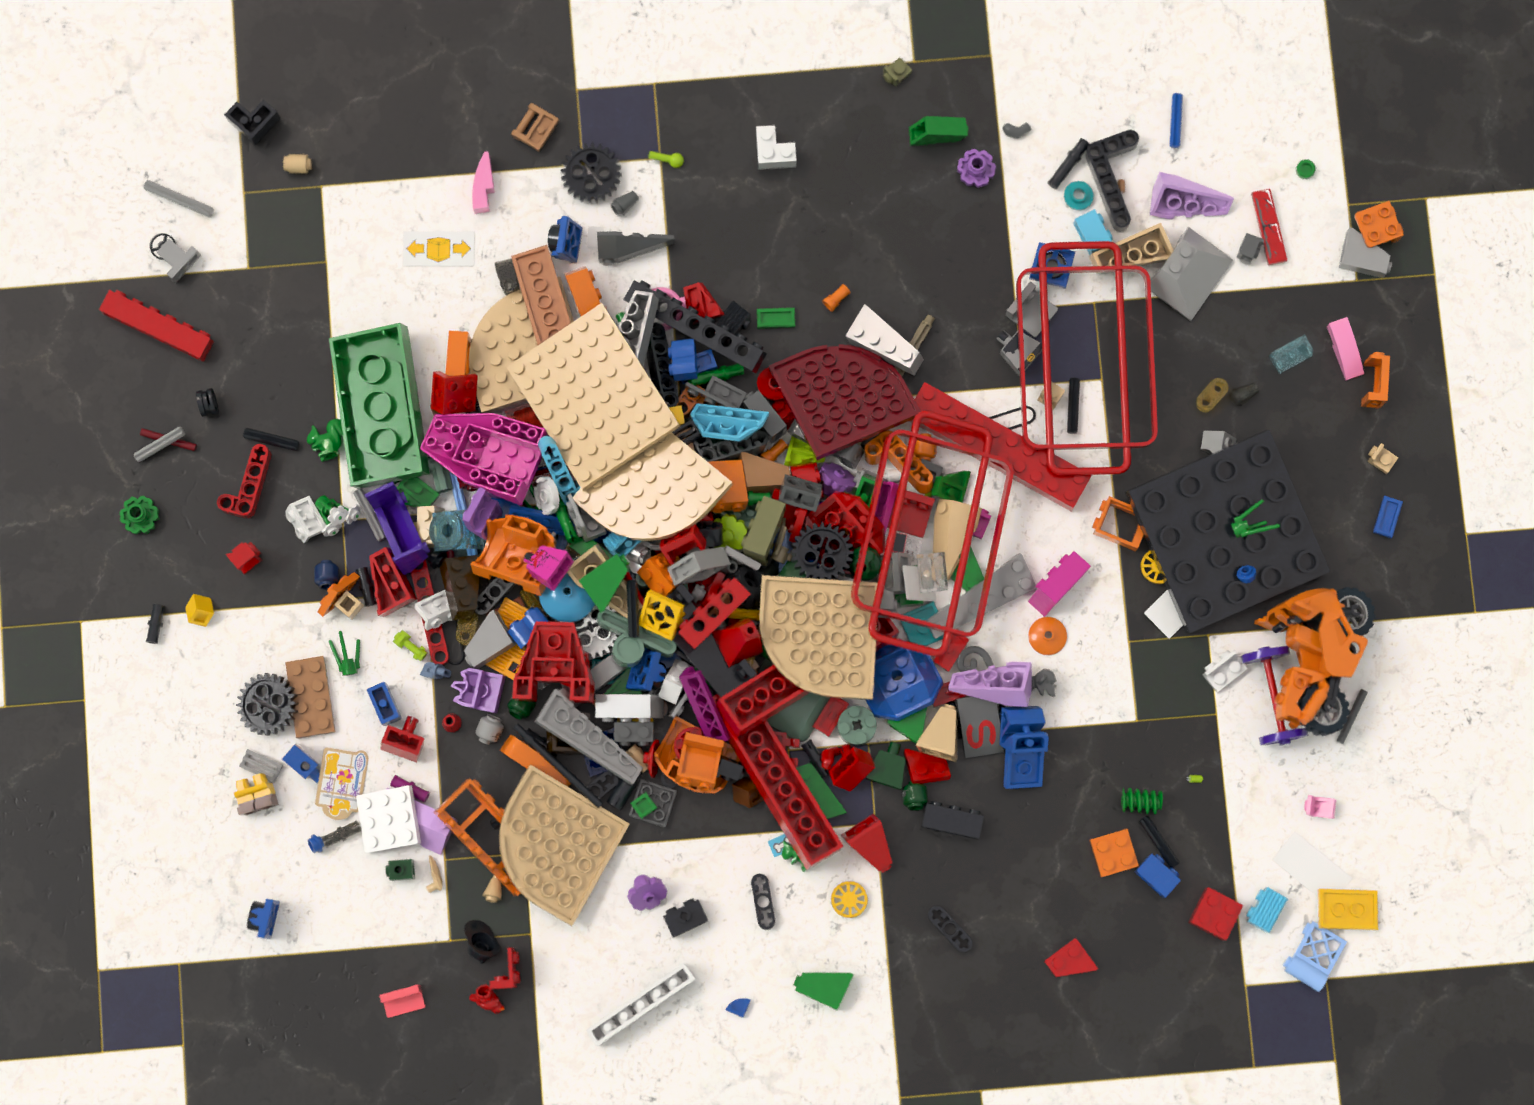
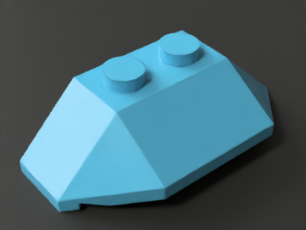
M699 403L695 405L690 414L691 419L703 437L732 441L747 440L763 427L769 416V412Z

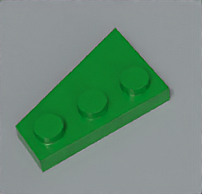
M811 763L796 767L827 819L847 813Z

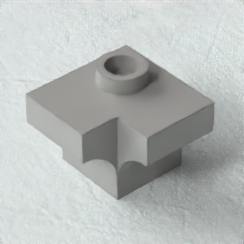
M1204 431L1201 450L1212 454L1235 444L1236 438L1225 431Z

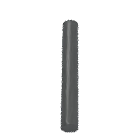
M1360 690L1347 717L1348 721L1344 724L1336 740L1338 743L1344 744L1368 694L1367 691Z

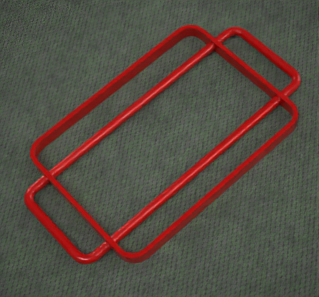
M1114 242L1046 243L1039 250V267L1025 269L1020 273L1016 282L1023 441L1033 450H1047L1048 468L1056 475L1122 474L1131 466V448L1149 446L1156 439L1158 432L1150 276L1141 266H1122L1121 249ZM1111 249L1114 252L1115 266L1046 267V253L1049 250ZM1115 272L1123 443L1054 444L1047 273ZM1123 272H1137L1142 275L1145 281L1152 436L1147 442L1130 443ZM1028 274H1039L1046 445L1034 444L1030 441L1027 434L1021 281ZM1123 449L1124 462L1119 467L1058 468L1055 465L1054 450Z
M923 410L915 415L911 431L899 429L886 437L851 589L853 604L857 608L871 613L868 631L874 640L939 657L947 652L951 635L969 637L980 630L1013 480V468L1010 462L1002 457L990 454L993 437L987 428ZM928 418L983 434L985 437L983 452L918 434L921 420ZM900 435L908 437L909 442L873 607L859 600L858 589L890 443L894 436ZM917 440L981 458L946 626L880 609ZM988 461H992L1005 468L1006 479L975 626L970 632L953 629ZM881 615L944 632L942 645L940 648L934 649L879 634L876 630L878 616Z

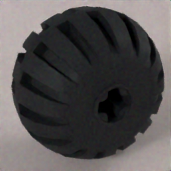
M739 564L736 572L726 574L724 582L728 578L732 580L735 577L751 594L738 608L755 610L760 607L762 569L754 571L745 564ZM729 594V597H730V600H731L729 603H731V602H732V596Z

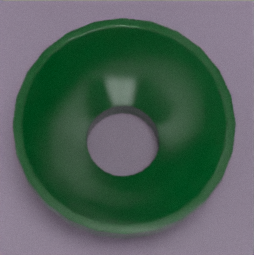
M861 546L853 550L854 554L850 557L853 559L852 564H848L850 566L849 571L853 576H855ZM868 546L864 562L867 569L862 571V581L872 580L877 577L882 565L879 553Z

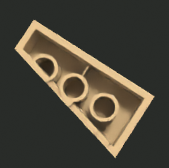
M1161 223L1116 242L1121 249L1122 266H1144L1166 262L1173 252L1171 243ZM1101 249L1089 256L1093 266H1115L1114 252L1111 249Z

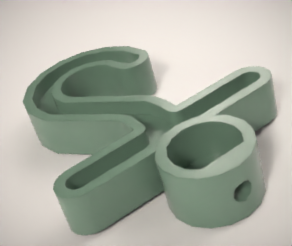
M637 574L635 579L637 580V588L641 590L647 589V584ZM654 602L653 606L655 607L660 602ZM605 609L603 612L599 611L597 616L598 625L619 635L612 649L613 659L619 666L625 668L636 666L642 659L644 648L661 653V656L666 658L672 657L675 654L676 644L673 640L666 639L639 626L640 636L630 638L627 618L608 609ZM649 615L650 620L654 623L652 616Z

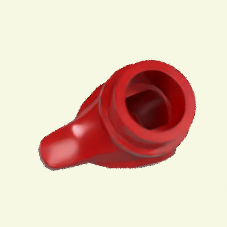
M488 985L479 986L476 994H471L469 997L470 1001L476 1002L484 1010H490L495 1014L505 1009L501 1002H499V998L493 989H490Z

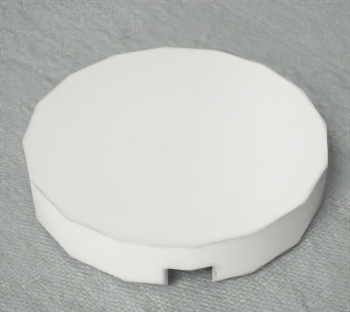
M547 476L540 477L535 482L537 487H534L536 506L542 509L544 515H551L556 513L559 508V492L553 479Z

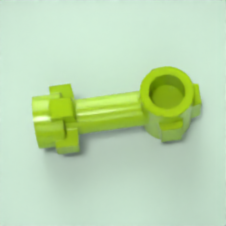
M401 630V632L394 636L393 643L401 649L403 646L414 653V659L421 662L428 654L423 646L418 648L409 640L411 636L405 631Z

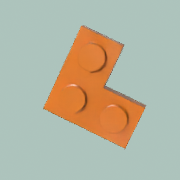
M353 572L349 576L344 575L338 584L333 583L327 590L328 595L320 601L321 606L317 612L323 617L335 608L334 604L346 590L349 592L353 589L360 576Z

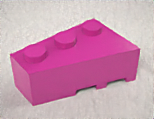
M1075 551L1070 555L1065 554L1059 561L1061 565L1058 568L1054 566L1047 573L1049 577L1046 581L1043 578L1035 586L1037 588L1036 592L1028 600L1044 617L1091 567Z

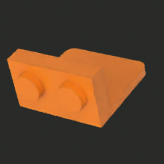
M1390 201L1357 212L1354 216L1368 248L1388 241L1392 243L1397 242L1403 236V228L1398 223L1395 209L1391 206Z
M663 553L649 558L637 571L652 591L665 597L670 595L679 586H674L667 569L671 565ZM676 556L675 563L681 560L679 556Z

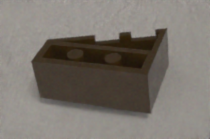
M480 555L445 558L440 567L452 621L470 619L476 611L480 576L473 574L470 564Z

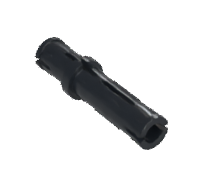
M1080 138L1075 147L1069 150L1066 159L1047 182L1050 187L1055 190L1058 189L1074 165L1081 161V156L1090 144L1088 141Z

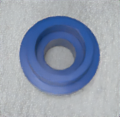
M1250 565L1243 566L1238 569L1237 577L1243 583H1250L1256 577V569Z
M315 834L311 835V838L307 839L313 853L322 852V847H324L322 838L320 836L317 837Z

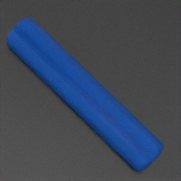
M1173 93L1169 145L1171 148L1180 147L1183 100L1181 93Z

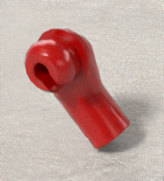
M837 746L822 751L821 766L823 769H831L834 757L840 753Z

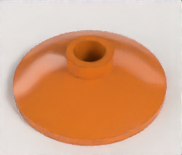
M1042 617L1031 625L1028 638L1030 645L1036 652L1043 655H1053L1064 647L1067 640V632L1064 625L1056 618ZM1050 632L1052 637L1046 638L1045 633Z

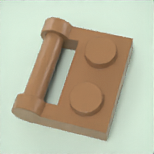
M530 103L528 112L517 129L513 130L511 136L540 152L558 124L559 119L535 104ZM538 114V118L527 135L522 134L533 116Z

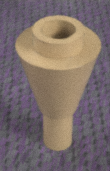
M493 875L482 896L486 897L485 900L488 902L497 903V900H501V882Z

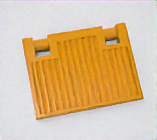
M505 597L497 612L507 628L510 629L509 626L514 621H520L525 617L524 614L528 609ZM515 645L487 663L486 666L513 680L525 651L518 645ZM513 662L519 664L515 673L509 670Z

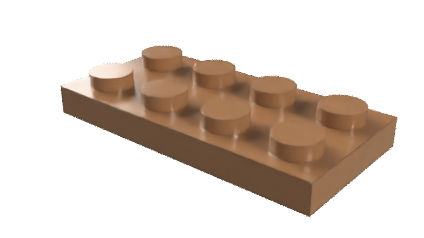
M319 656L285 662L287 678L290 681L289 687L295 688L291 693L298 695L293 699L299 703L293 707L298 711L293 713L296 738L334 733L335 725L325 657Z

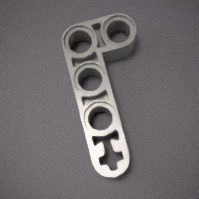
M612 654L590 670L595 683L594 693L626 670L625 667L619 666L614 661ZM564 687L559 690L570 701V688ZM570 701L571 703L574 704V707H575V708L581 704V703H574V702Z

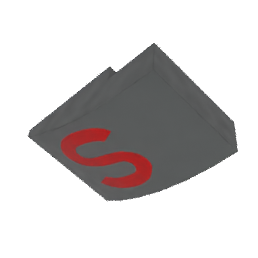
M976 697L957 699L956 704L965 759L1003 753V747L999 745L1000 721L997 703Z

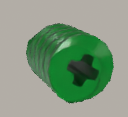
M1123 788L1121 799L1123 812L1129 807L1131 813L1137 808L1140 814L1142 809L1145 808L1146 814H1149L1150 809H1153V813L1156 815L1158 810L1162 809V791H1159L1156 796L1155 790H1151L1148 795L1147 789H1144L1142 794L1139 789H1135L1133 794L1131 788H1128L1126 793Z

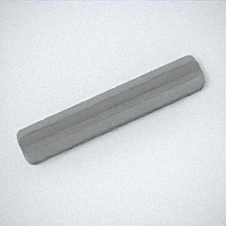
M177 427L135 452L134 457L137 462L143 461L185 436L183 428Z
M360 488L354 491L353 494L378 541L384 540L386 536L372 506L364 495V490Z

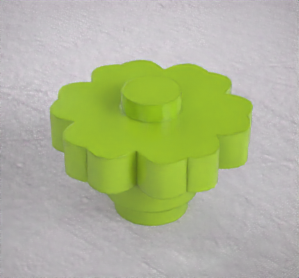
M724 514L722 519L716 518L714 521L723 524V544L714 548L728 546L734 550H741L743 548L741 546L742 540L748 531L745 522L737 520L735 515Z

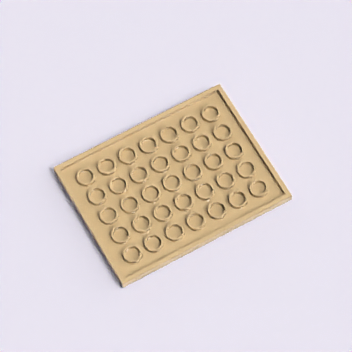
M602 303L507 366V369L539 421L546 429L547 434L555 440L562 458L583 491L680 427V424Z

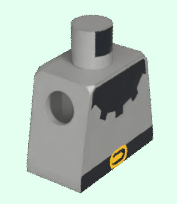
M1002 331L997 337V340L1004 345L1000 355L1020 376L1018 331L1013 337L1007 332ZM1023 333L1026 370L1042 352V344Z

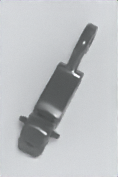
M978 646L965 648L957 659V667L960 672L977 668V660L975 658L970 660V667L964 666V660L970 653L979 654L987 668L994 665L988 652ZM1042 669L1035 676H1032L1031 691L1036 688L1040 695L1043 696L1044 689H1046L1049 696L1055 697L1056 685L1054 683L1057 680L1053 671Z

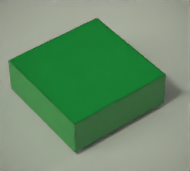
M646 792L630 803L641 819L657 809Z

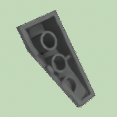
M619 231L597 232L599 263H603L605 266H612L614 263L675 244L674 235L649 234L647 237H644V235L634 232L629 236H624Z

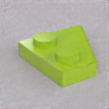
M791 436L784 465L789 467L811 462L823 463L826 457L816 460L807 443Z

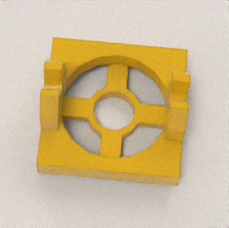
M649 590L639 617V626L672 641L675 638L677 629L684 622L683 617L686 613L683 609L685 605ZM654 602H661L659 608L656 610L652 609L654 608ZM667 605L672 609L674 618L667 615L665 611ZM656 611H660L664 614L663 621H660L656 618ZM649 615L652 616V618H653V620H654V622H655L654 624H653L652 621L650 620ZM664 622L671 624L669 628H660Z

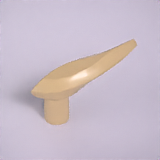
M429 855L431 876L434 882L426 886V889L431 893L436 889L441 891L443 882L435 860Z

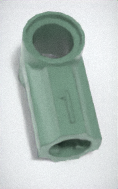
M428 457L429 470L433 475L437 493L452 490L449 471L434 459Z

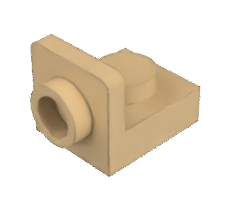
M1381 443L1378 447L1374 445L1368 453L1371 457L1367 462L1387 474L1398 457L1383 448L1384 444Z

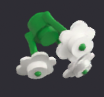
M325 495L319 497L315 502L316 508L326 523L325 529L322 530L324 537L337 534L342 527L341 523L345 521V517L347 524H351L360 516L361 508L358 504L348 509L337 503L334 499L330 500Z

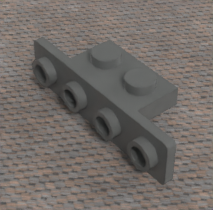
M712 376L705 391L688 382L685 385L689 394L695 397L698 395L704 397V401L710 405L717 404L724 407L740 408L747 394L715 376Z

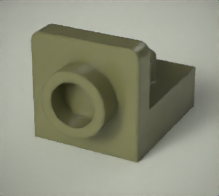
M901 57L889 67L885 66L883 68L884 79L895 87L912 73V69Z

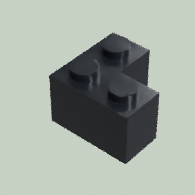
M264 100L251 113L236 101L224 114L227 121L254 145L281 119L278 112Z

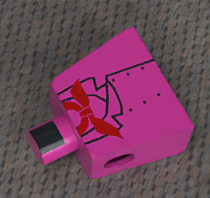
M540 546L535 554L527 552L524 556V562L527 563L526 568L531 576L552 591L556 589L574 563L567 551L546 546Z

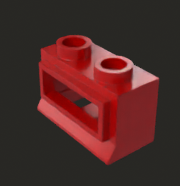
M241 542L232 550L233 553L226 554L234 566L241 570L244 575L262 561L259 557L261 552L252 542L248 544Z

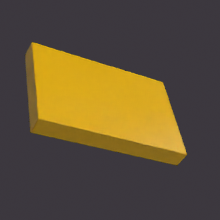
M1318 889V929L1378 930L1377 890Z

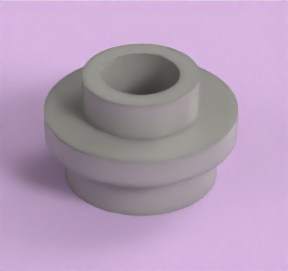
M695 585L691 593L694 597L693 602L702 601L706 593L704 585Z

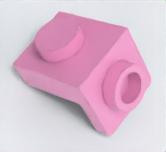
M1308 795V800L1304 804L1307 815L1334 819L1336 799Z

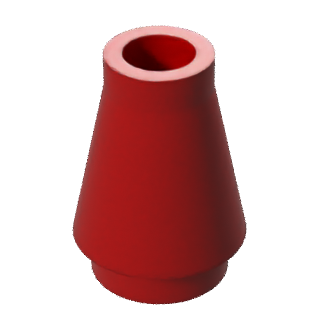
M447 714L442 720V726L447 732H456L461 727V719L457 714ZM452 718L453 723L449 725L447 721L448 719L451 720Z

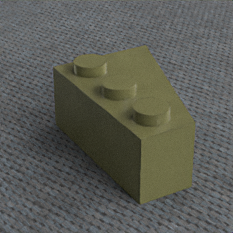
M764 496L762 501H758L756 505V517L750 520L748 526L750 532L748 536H744L741 546L745 556L759 562L761 565L767 566V556L770 549H773V541L777 532H779L786 512V503Z

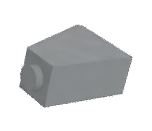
M1349 228L1345 235L1339 268L1380 278L1390 273L1392 262H1389L1390 255L1378 246L1368 248L1362 234L1354 228Z
M495 610L489 612L464 650L467 655L465 660L470 667L473 666L479 669L517 645L507 632L509 629L500 614Z

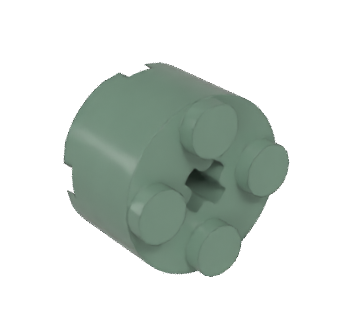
M851 706L840 715L838 733L845 743L851 746H862L870 742L875 735L877 722L869 709L863 706ZM860 722L862 729L854 730L852 723Z

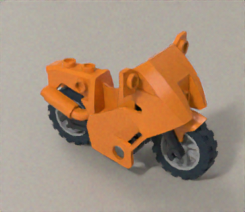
M1346 587L1338 591L1335 589L1319 588L1305 591L1276 605L1268 611L1267 616H1263V618H1259L1254 622L1256 625L1273 630L1274 633L1287 630L1286 645L1296 651L1300 667H1292L1285 671L1280 680V685H1282L1281 692L1275 698V703L1277 704L1276 719L1279 721H1289L1288 726L1292 729H1296L1301 725L1306 728V731L1313 732V735L1327 736L1341 730L1348 721L1347 716L1350 714V710H1348L1349 702L1345 699L1346 695L1340 692L1341 677L1351 678L1368 644L1367 638L1363 637V635L1367 634L1369 629L1373 627V620L1376 618L1374 614L1375 607L1371 604L1372 600L1365 596V592H1360L1357 588L1350 589V587ZM1355 617H1359L1358 623L1355 620ZM1349 620L1351 621L1354 627H1350ZM1352 642L1357 643L1359 646V652L1357 654L1356 648L1352 644ZM1328 712L1334 713L1332 719H1331L1330 715L1328 714ZM1323 715L1328 723H1322Z

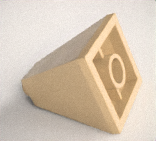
M948 704L940 707L917 741L916 747L919 752L957 762L956 707Z

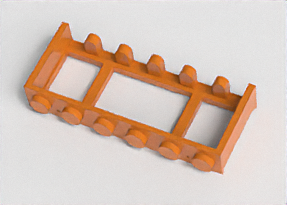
M466 779L433 813L513 896H518L520 894L519 890L502 870L504 868L503 861L497 865L464 831L485 809L501 824L505 810L502 807L498 808L494 804L495 799L489 793L484 794L479 782L475 779ZM467 789L481 805L459 826L444 809L462 791Z

